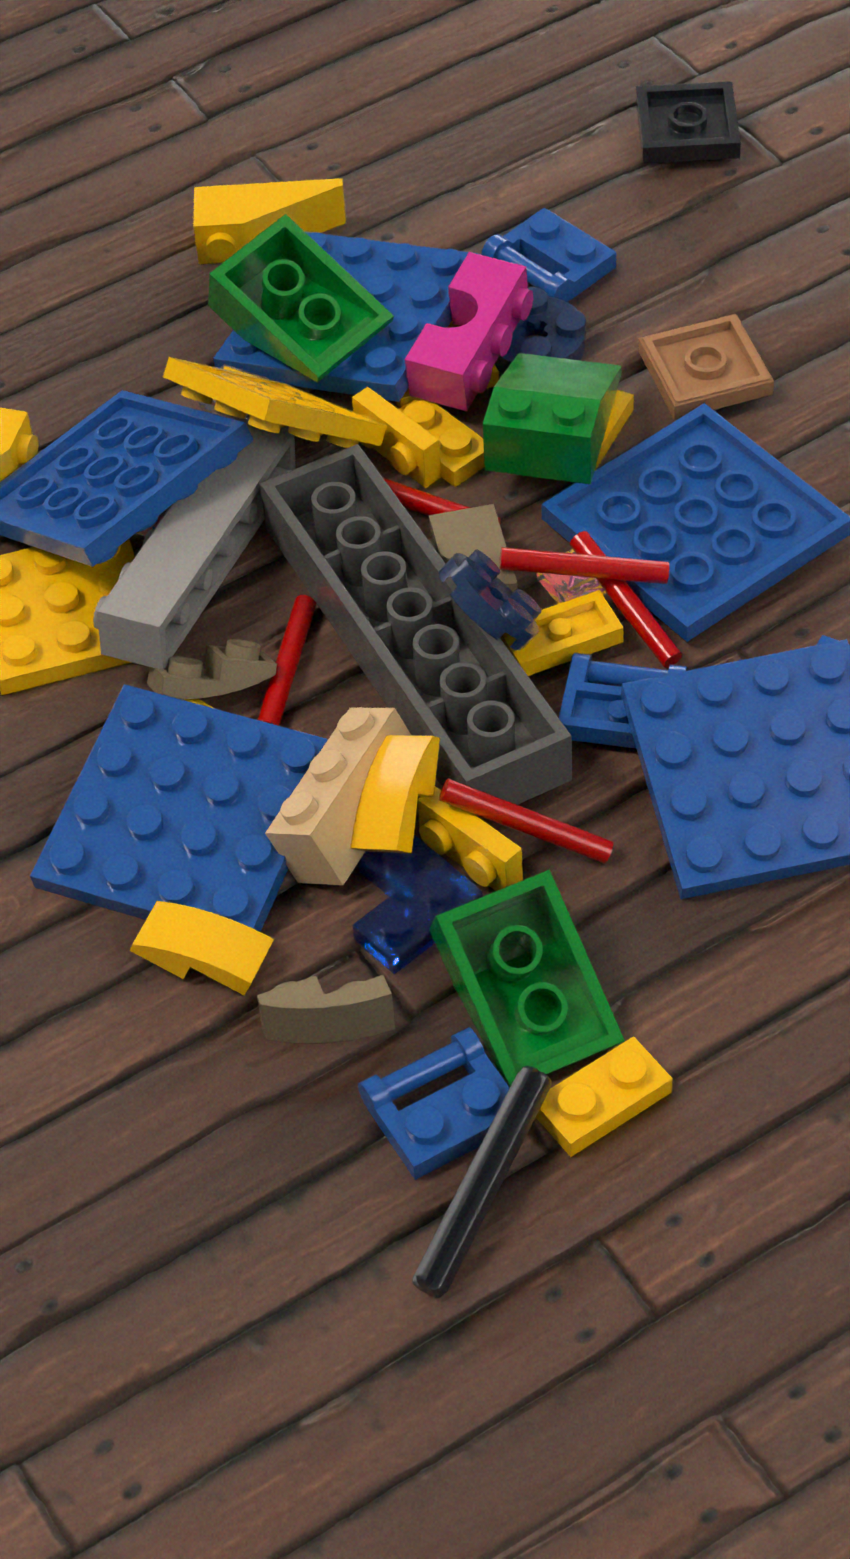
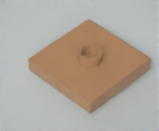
M736 314L639 338L638 352L674 420L683 417L704 403L715 410L773 395L774 380Z

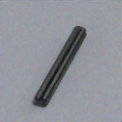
M524 1066L517 1073L412 1278L413 1285L429 1296L441 1298L448 1292L552 1086L551 1078L535 1067Z

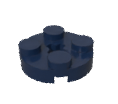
M528 288L533 291L531 311L526 320L518 322L513 331L512 342L507 354L499 356L495 362L497 370L504 374L518 353L581 360L584 355L586 318L584 314L568 302L548 296L543 289ZM533 334H537V335H542V336H544V337L533 336V337H529V338L526 339V336H528V335H533Z
M476 549L469 557L461 553L454 554L438 572L442 583L451 576L457 585L450 596L485 632L496 640L506 632L516 638L510 648L518 651L522 650L539 632L535 619L542 611L538 604L521 589H516L512 592L497 578L501 573L500 569L483 552Z

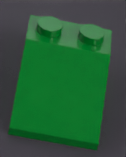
M286 214L209 273L208 306L243 340L316 382H319L393 322L394 315Z
M518 353L494 386L483 421L485 471L591 484L622 374V366Z
M550 869L439 914L434 918L429 930L453 986L499 1073L509 1087H511L517 1073L524 1066H532L540 1072L550 1074L625 1041Z

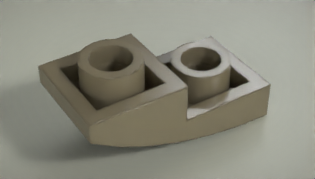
M241 639L227 640L226 647L208 645L204 667L202 661L183 656L170 657L164 670L149 667L147 684L155 693L177 699L213 697L248 688L274 676L277 664L260 650L261 645Z
M384 975L366 981H353L327 994L323 993L317 976H313L298 982L289 981L279 984L272 990L257 995L262 1030L266 1040L305 1044L331 1043L373 1036L395 1029L392 993Z

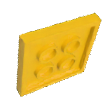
M173 357L168 358L163 378L183 386L182 396L206 404H212L214 399L216 400L214 410L245 419L246 414H249V425L279 434L281 427L289 426L288 433L294 436L319 442L320 436L327 434L326 441L349 448L357 444L359 445V442L381 446L387 425L288 384Z
M129 539L118 547L116 554L112 558L93 567L36 547L0 555L1 696L132 663L101 654L99 630L94 627L93 622L98 601L103 596H108L118 582L123 566L127 562L131 563L135 558Z

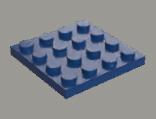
M305 232L394 315L393 322L319 382L312 380L243 340L234 330L214 356L215 367L223 369L226 366L253 376L291 386L355 395L364 388L369 387L385 400L399 402L409 388L405 358L426 323L447 328L452 321L448 286L469 252L415 246L407 243L399 244L365 238L328 235L319 232Z
M121 390L0 482V535L93 567L112 558L116 554L118 547L135 533L153 526L158 520V515L176 501L192 495L197 490L198 484L214 471L233 463L237 458V453L254 441L246 422Z
M705 403L595 470L591 484L574 483L541 504L542 520L569 543L576 534L587 531L606 556L669 562L667 584L626 582L645 607L686 642L850 535V516Z
M847 639L622 683L621 698L680 900L850 865V647Z
M124 684L31 872L30 878L37 889L144 920L147 919L156 901L212 912L261 932L289 869L286 865L285 856L278 854L265 832L279 813L284 801L290 797L309 769L311 761L319 754L328 739Z

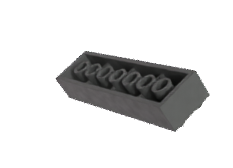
M358 444L260 483L266 530L386 706L396 709L412 736H435L440 738L436 779L442 787L449 778L518 805L572 781L571 734L500 638L496 640L479 627L450 596L457 585L451 576L442 583L438 575L439 570L446 563ZM476 815L477 817H479V818L482 819V820L486 819V818H483V817H481V816Z

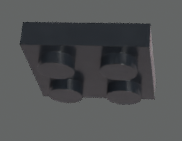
M732 81L636 86V106L643 163L665 164L678 161H718L721 159L740 158L741 140Z

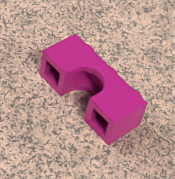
M472 252L468 253L448 286L452 324L459 325V327L445 328L426 323L405 358L410 396L463 411H468L477 393H483L488 387L492 367L499 356L507 354L512 342L514 329L520 320L524 321L527 319L533 304V291L528 289L526 266Z

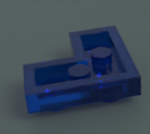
M415 834L412 853L365 851L358 862L359 872L389 897L352 925L354 940L395 975L435 944L429 928L437 915L483 897V891Z

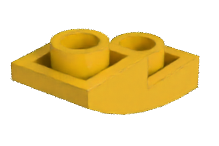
M386 735L371 764L362 789L350 848L372 852L412 853L418 797H434L439 737Z
M156 901L129 951L184 979L191 967L234 991L245 995L274 939L251 927L212 912L176 903Z

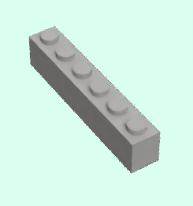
M234 417L235 420L246 422L254 441L237 453V458L233 463L214 471L200 482L197 490L192 495L176 501L166 509L165 516L155 530L151 529L146 534L142 548L131 563L127 562L123 566L119 580L108 596H103L98 601L93 622L94 627L99 630L102 655L164 670L169 662V658L175 654L264 521L260 483L296 469L295 437L288 433V428L281 427L279 434L249 425V419Z

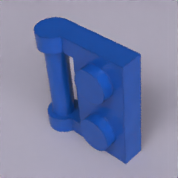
M545 207L504 236L500 234L491 236L482 249L483 256L526 266L528 283L536 288L543 289L548 296L559 298L566 302H569L616 268V251Z
M574 653L559 719L574 741L636 748L621 698L622 683L688 671V667L671 664L669 670L592 661V655Z
M470 1027L452 1035L450 1044L381 1079L379 1076L373 1075L358 1083V1090L366 1108L415 1180L480 1147L510 1089L485 1054L478 1036ZM462 1065L469 1074L400 1111L392 1102Z

